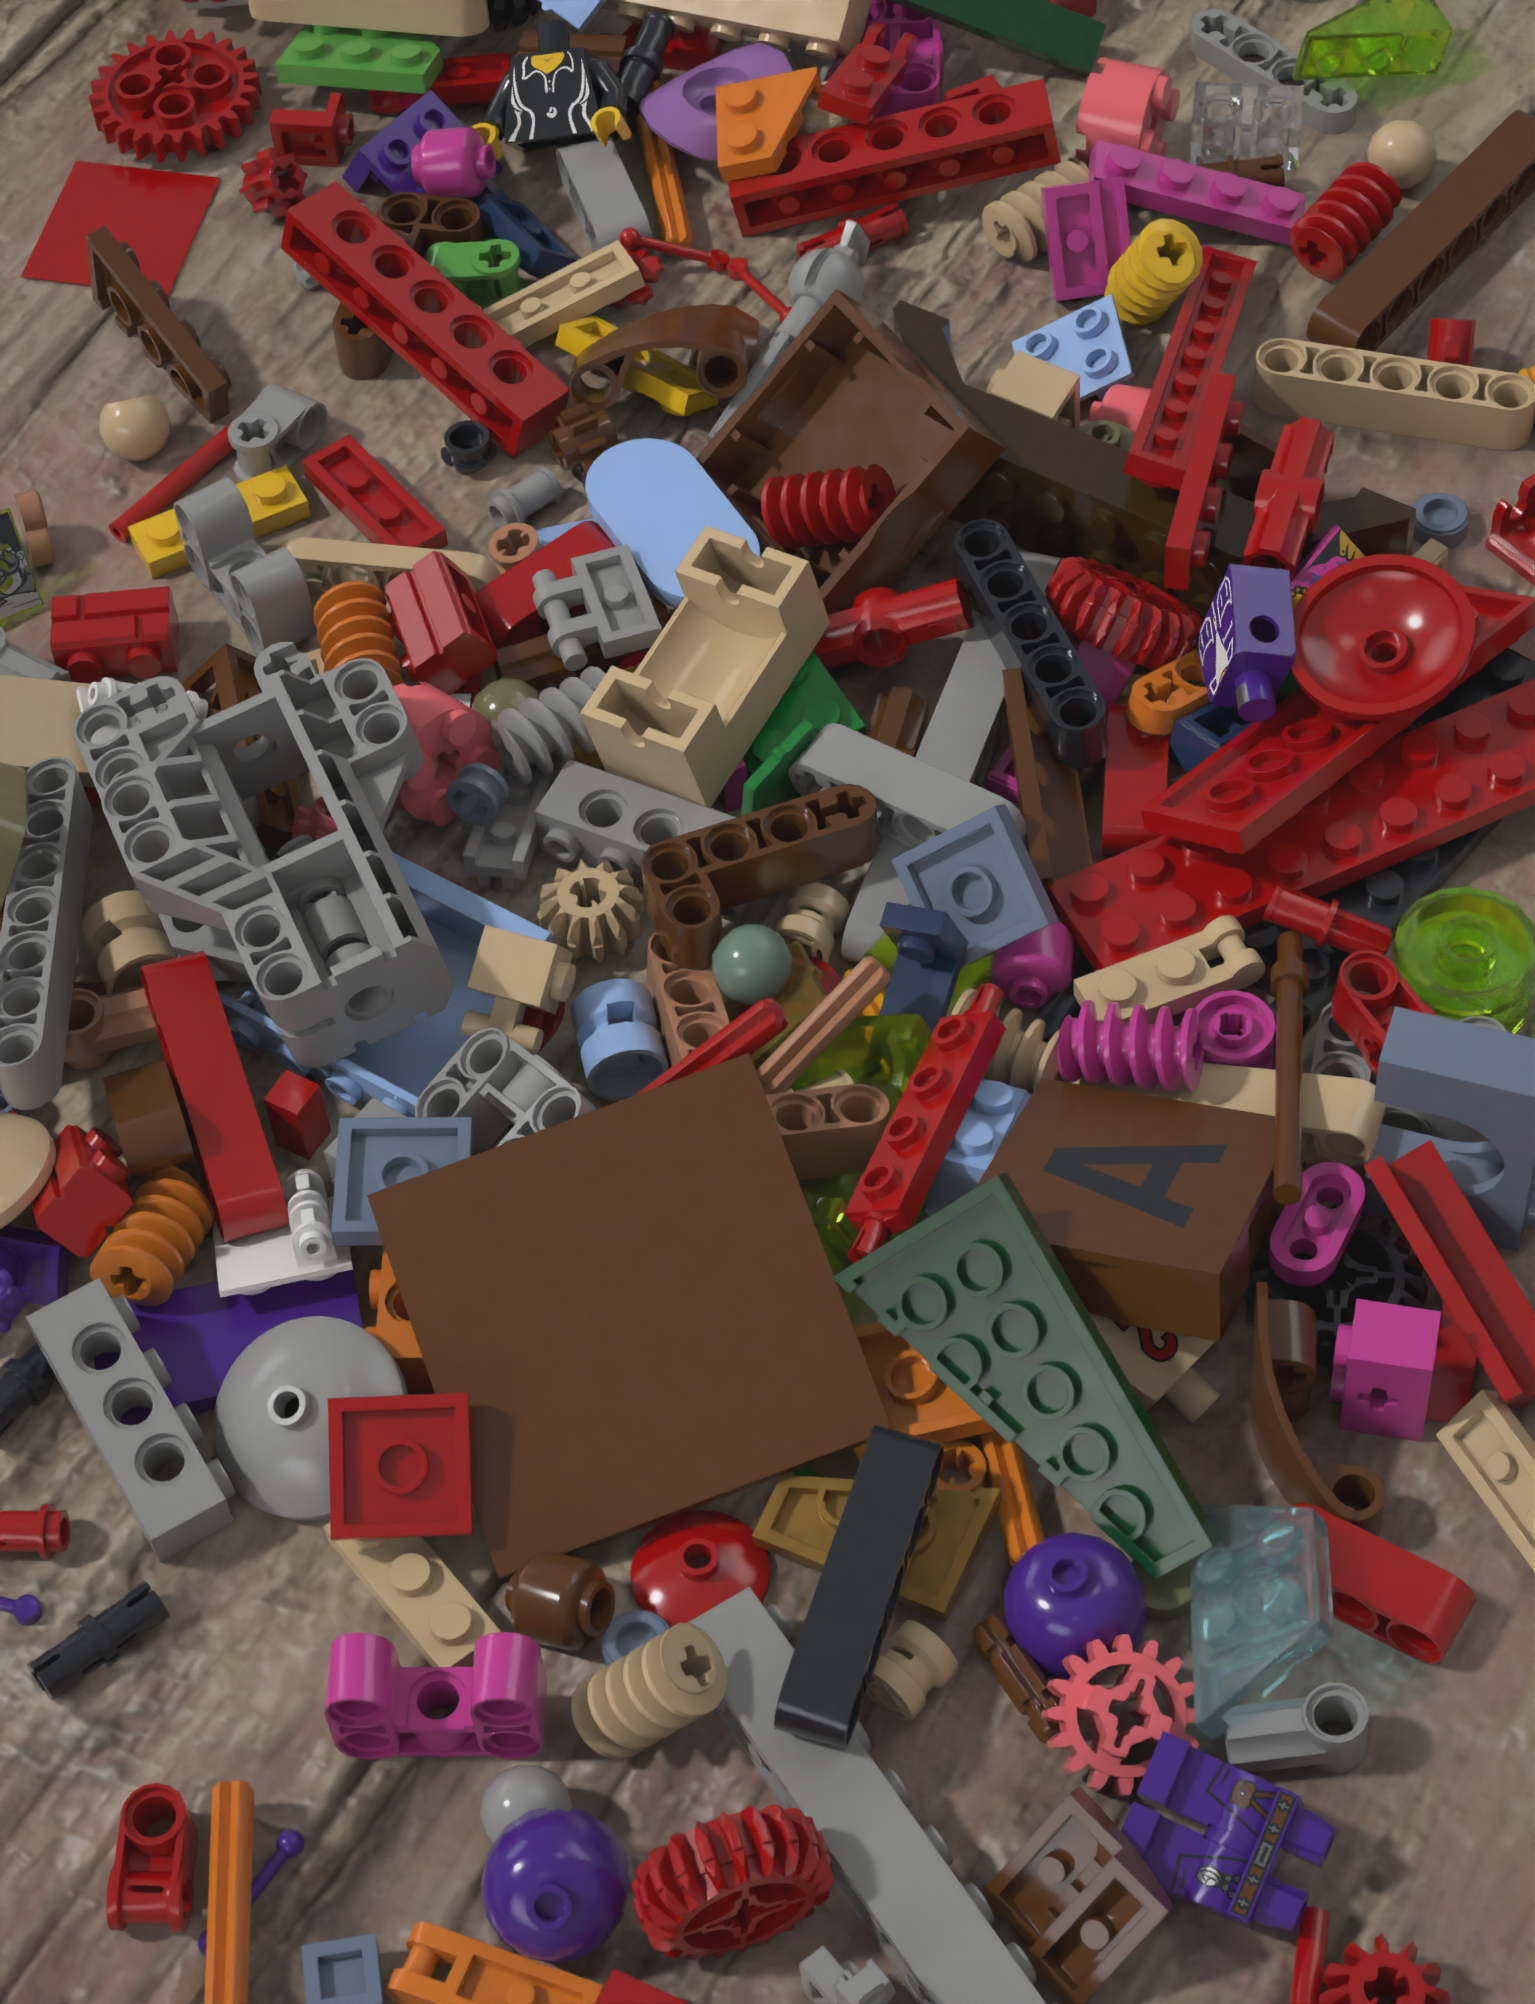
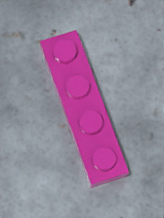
M1099 139L1096 140L1090 153L1088 181L1117 176L1124 177L1126 203L1289 246H1291V228L1305 214V194L1289 190L1285 187L1261 183L1232 173L1208 169L1179 159H1171Z

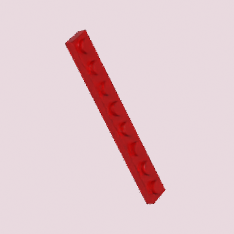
M1203 247V263L1199 275L1193 280L1187 290L1131 444L1123 474L1136 477L1140 482L1150 487H1170L1181 490L1212 372H1221L1257 264L1255 260L1211 247Z

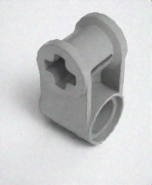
M276 383L266 386L257 399L238 418L233 420L228 427V439L231 446L236 449L238 457L234 463V473L239 483L283 465L290 469L307 450L314 447L320 440L327 423L326 406L319 401Z

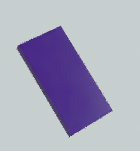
M354 1270L339 1272L321 1281L301 1280L273 1286L256 1295L236 1294L220 1298L218 1281L175 1289L167 1302L158 1306H141L128 1301L141 1326V1329L134 1332L132 1336L142 1353L154 1347L172 1380V1384L166 1386L163 1390L173 1407L185 1402L192 1414L215 1409L223 1380L237 1357L256 1338L279 1324L302 1317L327 1316L351 1322L364 1329ZM115 1352L99 1354L94 1358L95 1370L110 1368L118 1361L120 1354ZM144 1406L131 1408L123 1414L120 1423L124 1425L140 1424L149 1417L152 1409Z

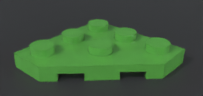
M305 24L277 60L275 67L278 83L426 94L443 70L441 49L425 34Z

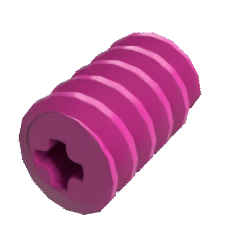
M1085 1000L1078 1018L1067 1015L1061 1024L1057 1056L1061 1077L1066 1082L1073 1083L1078 1081L1083 1075L1090 1084L1099 1085L1104 1083L1109 1077L1111 1083L1115 1086L1125 1087L1130 1085L1134 1079L1136 1084L1142 1089H1151L1160 1080L1162 1087L1167 1091L1175 1092L1180 1090L1186 1083L1188 1090L1193 1093L1199 1085L1203 1068L1204 1038L1195 1008H1188L1185 1011L1181 1025L1174 1026L1172 1010L1169 1006H1162L1159 1009L1155 1024H1148L1144 1004H1136L1129 1022H1123L1121 1006L1118 1002L1108 1004L1104 1019L1098 1020L1095 1003L1093 1000Z

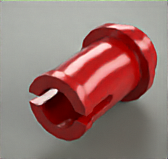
M52 1503L42 1504L39 1510L0 1511V1552H39L42 1559H51L56 1552H65L67 1550L70 1540V1519L66 1510H56Z

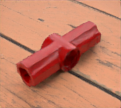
M1299 417L1296 422L1284 425L1270 470L1264 469L1259 479L1253 509L1254 523L1248 535L1246 548H1244L1243 565L1289 570L1290 580H1294L1307 534H1314L1318 525L1324 497V478L1328 471L1330 458L1333 455L1335 434L1328 431L1320 420Z
M961 578L951 579L903 594L884 587L867 589L855 598L851 609L828 615L830 624L813 651L826 670L858 660L872 667L892 666L905 657L908 646L974 628L973 612L968 593Z

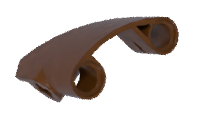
M1256 1282L1249 1407L1251 1426L1257 1449L1267 1472L1291 1507L1299 1502L1309 1503L1379 1536L1386 1498L1384 1483L1379 1476L1370 1469L1358 1465L1311 1463L1291 1425L1301 1420L1308 1412L1311 1402L1312 1385L1317 1378L1316 1313L1309 1305L1299 1301L1268 1299L1267 1282ZM1351 1501L1359 1503L1366 1509L1355 1511L1354 1508L1345 1506L1342 1502Z

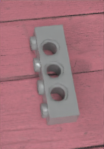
M568 759L534 811L540 850L549 853L552 857L562 862L573 861L579 864L582 858L589 868H596L607 859L614 872L628 870L634 884L643 886L641 859L643 853L650 846L669 838L736 818ZM782 892L721 911V918L728 921H741L746 924H763Z
M98 1278L26 1316L37 1344L160 1563L232 1524L234 1521L226 1499L236 1494L235 1489L219 1460L215 1458L205 1463L194 1443L204 1439V1436L187 1404L184 1402L173 1407L163 1388L172 1384V1380L154 1347L142 1353L132 1336L134 1332L141 1329V1326L123 1293L111 1299L102 1281ZM105 1352L120 1354L118 1361L108 1369L94 1370L89 1368L92 1360L99 1354ZM144 1406L152 1409L149 1417L140 1424L124 1425L120 1423L123 1414L131 1408ZM175 1461L184 1465L181 1473L172 1480L160 1482L151 1479L153 1471L165 1462Z

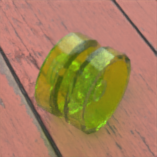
M1473 887L1440 889L1418 899L1401 917L1395 937L1393 962L1420 999L1427 1003L1437 1016L1460 1021L1469 1016L1483 1015L1495 1019L1505 1027L1507 1032L1515 1034L1525 1023L1531 1002L1535 975V925L1517 904L1496 892Z

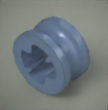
M468 763L463 766L456 780L451 782L446 791L447 803L451 810L461 819L476 825H486L493 821L499 808L505 804L509 796V788L505 779L496 770L481 763Z

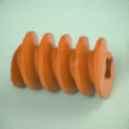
M361 580L348 581L330 588L321 595L314 606L313 615L314 624L317 628V640L321 647L320 655L324 663V673L358 658L372 659L379 662L384 668L392 686L404 683L401 677L402 669L397 659L398 651L393 641L394 632L390 623L387 622L390 618L386 608L387 600L383 591L374 584Z
M175 1166L157 1170L146 1175L132 1198L133 1205L114 1226L90 1265V1278L92 1281L100 1278L112 1298L123 1293L127 1301L141 1306H158L167 1302L174 1290V1286L177 1285L184 1274V1269L190 1264L195 1252L205 1239V1235L208 1234L215 1222L214 1209L209 1200L202 1194L198 1182L187 1172Z

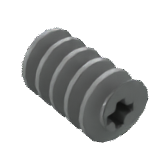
M590 666L581 673L580 679L568 677L560 684V689L548 687L540 693L539 700L528 697L519 704L518 711L513 708H506L498 714L497 721L494 719L490 721L491 737L499 756L521 784L527 786L533 781L529 766L532 763L537 766L541 773L545 775L552 773L554 769L550 754L553 752L564 764H566L568 759L574 761V752L571 745L573 742L586 754H590L595 750L580 712L606 675L599 667Z

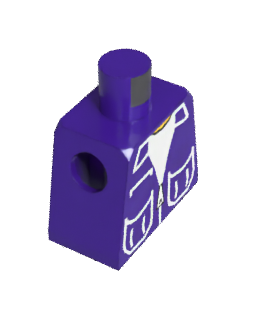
M1229 564L1195 641L1209 701L1216 706L1238 708L1239 716L1248 722H1261L1275 714V699L1295 660L1296 646L1289 570Z

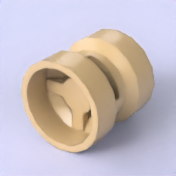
M814 881L793 889L786 903L788 915L779 919L774 930L784 939L792 955L811 956L828 963L835 948L833 936L840 934L845 927L851 912L850 905L846 898L837 890L826 884Z
M911 1620L904 1622L890 1637L891 1648L884 1655H879L867 1691L868 1696L882 1710L895 1719L906 1723L912 1721L926 1706V1694L932 1687L944 1686L958 1671V1662L949 1647L926 1626Z

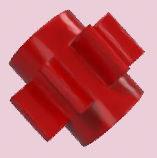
M271 147L257 152L256 160L241 165L245 176L239 192L244 194L246 199L253 205V213L257 214L270 208L274 219L285 216L287 209L291 208V206L306 199L302 191L308 175L294 161V153L291 152L277 158L275 150Z

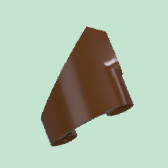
M718 304L684 306L661 311L635 320L607 334L578 354L573 363L570 376L569 391L571 398L576 405L585 402L588 410L591 412L608 409L615 403L620 394L634 353L660 348L692 349L688 363L696 366L697 383L703 392L714 398L724 399L732 397L742 389L746 382L747 370L758 340L759 321L734 305ZM588 370H601L607 374L611 382L603 388H591L584 383L581 375Z

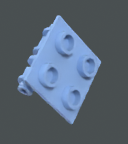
M1112 294L1012 342L1014 354L1019 350L1080 375V402L1094 395H1097L1102 402L1109 388L1116 384L1132 386L1128 379L1134 375L1116 303Z

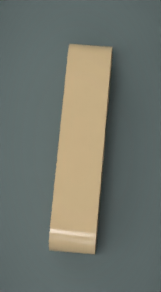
M248 0L251 16L256 20L454 37L477 35L485 31L490 24L487 0Z
M1275 338L1260 345L1256 352L1254 402L1262 411L1277 416L1296 419L1306 417L1334 425L1500 451H1513L1526 445L1532 435L1535 414V384L1526 376L1511 372L1288 338Z
M1203 1062L1200 1082L1194 1093L1188 1090L1186 1083L1180 1090L1175 1092L1167 1091L1162 1087L1160 1080L1151 1089H1142L1136 1084L1134 1079L1130 1085L1125 1087L1115 1086L1111 1083L1109 1077L1104 1083L1099 1085L1090 1084L1083 1075L1078 1081L1073 1082L1075 1084L1275 1116V1070ZM1302 1073V1162L1316 1164L1336 1162L1348 1167H1359L1372 1160L1387 1105L1386 1103L1374 1101L1376 1085L1366 1080L1351 1077Z

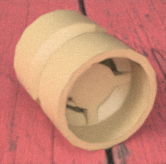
M120 891L103 897L92 905L82 918L81 931L93 961L97 964L96 968L107 994L143 986L140 966L177 957L158 913L151 912L140 891Z

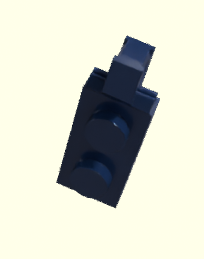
M491 178L487 179L486 187L480 196L467 199L478 206L481 220L490 227L488 234L492 239H506L518 247L521 259L519 267L526 273L543 279L546 275H551L578 261L523 203L511 200Z

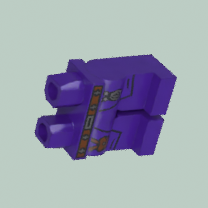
M1163 1731L1137 1794L1143 1803L1205 1830V1833L1201 1834L1167 1819L1160 1813L1136 1802L1132 1803L1121 1832L1148 1865L1166 1895L1232 1920V1922L1252 1931L1257 1922L1269 1928L1295 1933L1307 1907L1310 1895L1305 1891L1275 1879L1285 1852L1322 1868L1336 1837V1829L1313 1812L1304 1809L1305 1806L1301 1796L1192 1747L1190 1743Z

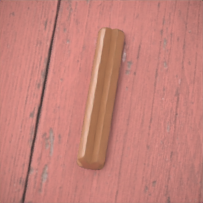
M872 956L863 958L756 1070L765 1095L784 1093L891 982L892 976L881 962Z

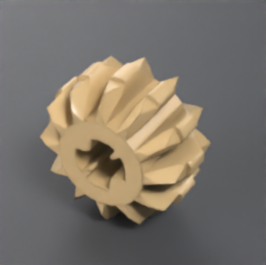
M581 858L576 871L570 872L557 867L556 876L554 877L555 883L542 884L540 911L537 912L539 927L551 932L554 944H558L573 953L572 961L575 965L586 955H593V958L601 966L605 953L611 951L625 956V951L628 947L627 941L640 939L641 919L644 912L643 897L639 893L638 888L634 887V881L630 877L628 870L614 872L607 859L596 868H589Z

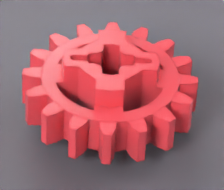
M1121 1634L1115 1636L1112 1644V1653H1109L1100 1639L1088 1642L1086 1647L1088 1662L1074 1654L1066 1656L1062 1663L1070 1674V1679L1068 1681L1053 1679L1046 1686L1050 1692L1060 1697L1059 1706L1042 1711V1719L1059 1722L1060 1732L1053 1735L1047 1741L1049 1749L1067 1747L1071 1755L1062 1768L1066 1774L1075 1773L1084 1767L1090 1770L1087 1777V1788L1092 1791L1100 1790L1108 1778H1112L1116 1796L1130 1795L1134 1778L1136 1777L1139 1784H1141L1154 1752L1145 1760L1133 1765H1120L1122 1758H1126L1131 1745L1138 1742L1157 1747L1163 1731L1190 1743L1196 1749L1199 1746V1742L1195 1738L1185 1733L1187 1724L1204 1720V1712L1187 1708L1185 1698L1195 1693L1199 1687L1197 1682L1181 1684L1177 1682L1174 1675L1179 1671L1183 1663L1178 1656L1162 1663L1156 1661L1159 1642L1154 1640L1146 1641L1136 1653L1133 1652L1129 1634ZM1125 1666L1123 1673L1118 1675L1115 1685L1105 1689L1099 1685L1093 1686L1087 1683L1096 1673L1107 1667ZM1155 1684L1165 1699L1168 1716L1161 1714L1152 1693ZM1127 1699L1129 1700L1127 1713L1136 1718L1135 1726L1122 1728L1117 1731L1118 1718L1108 1712L1109 1706L1124 1702ZM1077 1714L1085 1717L1093 1736L1090 1747L1081 1735Z

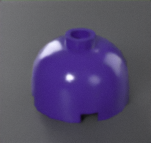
M1072 1532L1046 1538L1026 1550L1010 1571L1004 1592L1005 1616L1007 1625L1013 1633L1014 1642L1019 1643L1034 1658L1043 1673L1048 1677L1069 1680L1071 1676L1066 1671L1062 1660L1066 1656L1074 1654L1088 1662L1086 1647L1087 1643L1093 1640L1100 1639L1109 1653H1112V1644L1115 1636L1129 1634L1133 1652L1142 1642L1148 1620V1612L1141 1578L1123 1551L1101 1537ZM1115 1666L1099 1671L1092 1678L1106 1675L1114 1670Z
M546 1808L530 1810L506 1825L489 1849L481 1881L486 1916L501 1941L525 1958L551 1964L581 1959L602 1946L624 1917L631 1886L627 1853L612 1829L590 1813L572 1808L570 1812L559 1809L546 1811Z

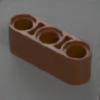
M165 1059L103 1078L114 1124L128 1169L131 1172V1178L196 1159Z

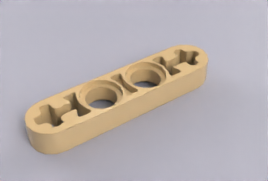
M290 537L279 546V548H286L293 555L305 577L309 594L323 595L330 588L344 582L361 580L377 586L383 591L387 600L384 592L386 591L385 585L402 574L401 571L412 572V566L432 551H441L466 572L474 593L499 576L497 566L490 559L471 552L311 537ZM345 566L360 567L368 571L370 575L353 573L346 569Z

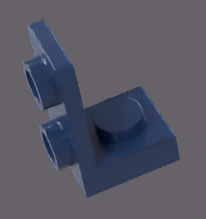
M887 902L879 926L896 946L898 955L891 974L892 979L888 984L873 1031L871 1043L878 1051L921 1058L940 1018L947 1015L969 942L945 911Z

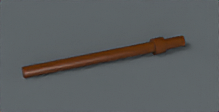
M1286 931L1279 935L1277 940V961L1273 964L1270 971V991L1276 999L1274 1198L1279 1203L1285 1205L1298 1202L1302 1195L1303 1000L1307 997L1310 989V971L1307 964L1303 961V938L1295 931Z

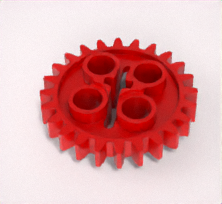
M189 29L184 37L176 39L172 30H168L165 40L159 42L152 35H147V45L140 48L131 42L127 44L129 52L127 56L112 53L110 57L113 67L99 66L100 79L91 81L93 94L89 95V101L97 131H103L107 144L117 142L119 152L122 154L134 148L138 160H142L150 152H155L158 163H162L169 153H176L178 160L184 162L187 151L195 150L198 155L205 157V146L213 144L221 149L226 148L224 136L229 135L240 138L242 136L240 124L253 125L254 117L252 111L261 109L259 96L262 95V89L254 59L247 58L244 47L234 49L232 39L230 38L216 44L214 32L207 33L199 40L195 38L194 29Z

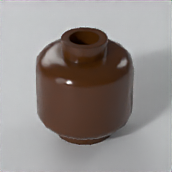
M538 1552L523 1564L520 1571L515 1572L511 1576L506 1588L505 1603L507 1609L511 1612V1620L517 1633L529 1636L538 1644L565 1650H580L594 1641L596 1637H600L606 1632L614 1615L615 1592L612 1585L607 1581L603 1569L594 1561L555 1552Z

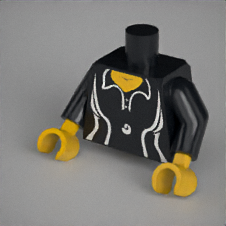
M563 20L543 21L537 24L539 52L512 57L510 70L504 73L481 123L471 126L481 134L485 145L492 146L496 160H499L503 155L499 142L503 138L506 145L520 152L567 147L593 139H598L602 147L608 145V136L611 137L612 141L618 140L617 131L623 140L631 137V131L625 122L628 90L606 60L598 58L596 54L585 47L571 48L569 22Z

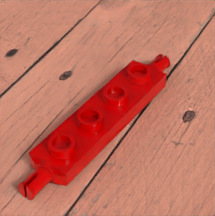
M983 983L980 984L968 1010L962 1015L956 1014L941 1017L934 1028L932 1036L913 1074L909 1078L905 1091L889 1123L886 1125L883 1135L843 1213L855 1230L859 1232L847 1254L853 1264L882 1247L885 1240L890 1238L892 1234L911 1228L1006 1031L1005 1026L996 1015L1000 1003L1004 1000V993L995 984L986 983V986Z

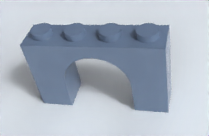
M1395 1006L1379 1058L1374 1101L1458 1121L1475 1129L1490 1141L1458 1142L1381 1124L1372 1160L1381 1155L1390 1164L1431 1140L1495 1246L1518 1252L1524 1227L1535 1229V1038ZM1366 1171L1363 1207L1365 1215L1380 1219L1387 1218L1388 1221L1396 1222Z

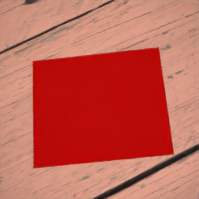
M76 161L20 277L91 286L86 235L106 226L118 243L125 241L129 244L138 259L140 271L149 282L156 280L166 295L169 296L221 178Z

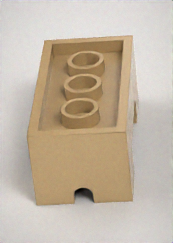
M705 525L675 570L685 596L636 671L631 673L611 666L581 710L580 715L606 772L711 808L829 626L830 620L809 561L767 547L761 557L752 552L747 539Z

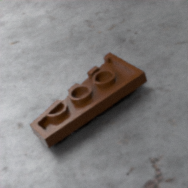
M106 226L86 235L93 301L102 310L113 306L118 315L115 317L116 325L128 338L138 333L145 356L156 367L165 363L168 364V374L172 384L210 424L228 415V390L232 387L226 369L218 359L209 360L201 349L199 337L193 326L186 319L179 321L170 310L168 297L161 285L156 280L149 282L142 274L138 259L129 244L125 241L118 243Z

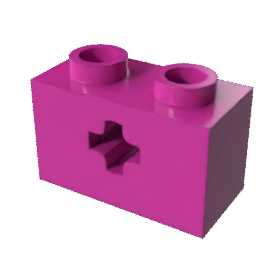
M1362 1299L1356 1300L1353 1326L1339 1324L1333 1359L1334 1366L1329 1401L1342 1403L1339 1429L1422 1442L1441 1311Z

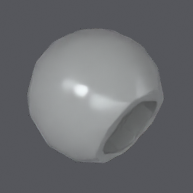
M518 1764L498 1773L484 1791L480 1809V1816L486 1836L494 1843L506 1825L530 1810L546 1808V1811L559 1809L570 1812L573 1807L566 1785L556 1773L542 1766Z

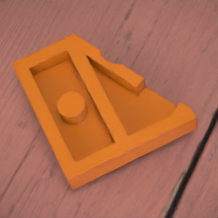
M817 66L715 87L718 169L723 182L777 172L787 153L786 146L788 142L797 135L804 122L801 111L810 94L818 95L822 88V81Z

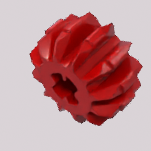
M1381 1933L1374 1939L1372 1954H1368L1364 1949L1351 1941L1344 1949V1964L1331 1962L1327 1965L1323 1982L1329 1989L1319 1995L1318 2004H1378L1379 1999L1376 1996L1391 1998L1390 2004H1450L1451 1998L1447 1990L1435 1987L1439 1983L1441 1976L1438 1962L1416 1966L1415 1961L1418 1948L1415 1946L1414 1941L1403 1946L1400 1953L1396 1954L1389 1952V1943Z

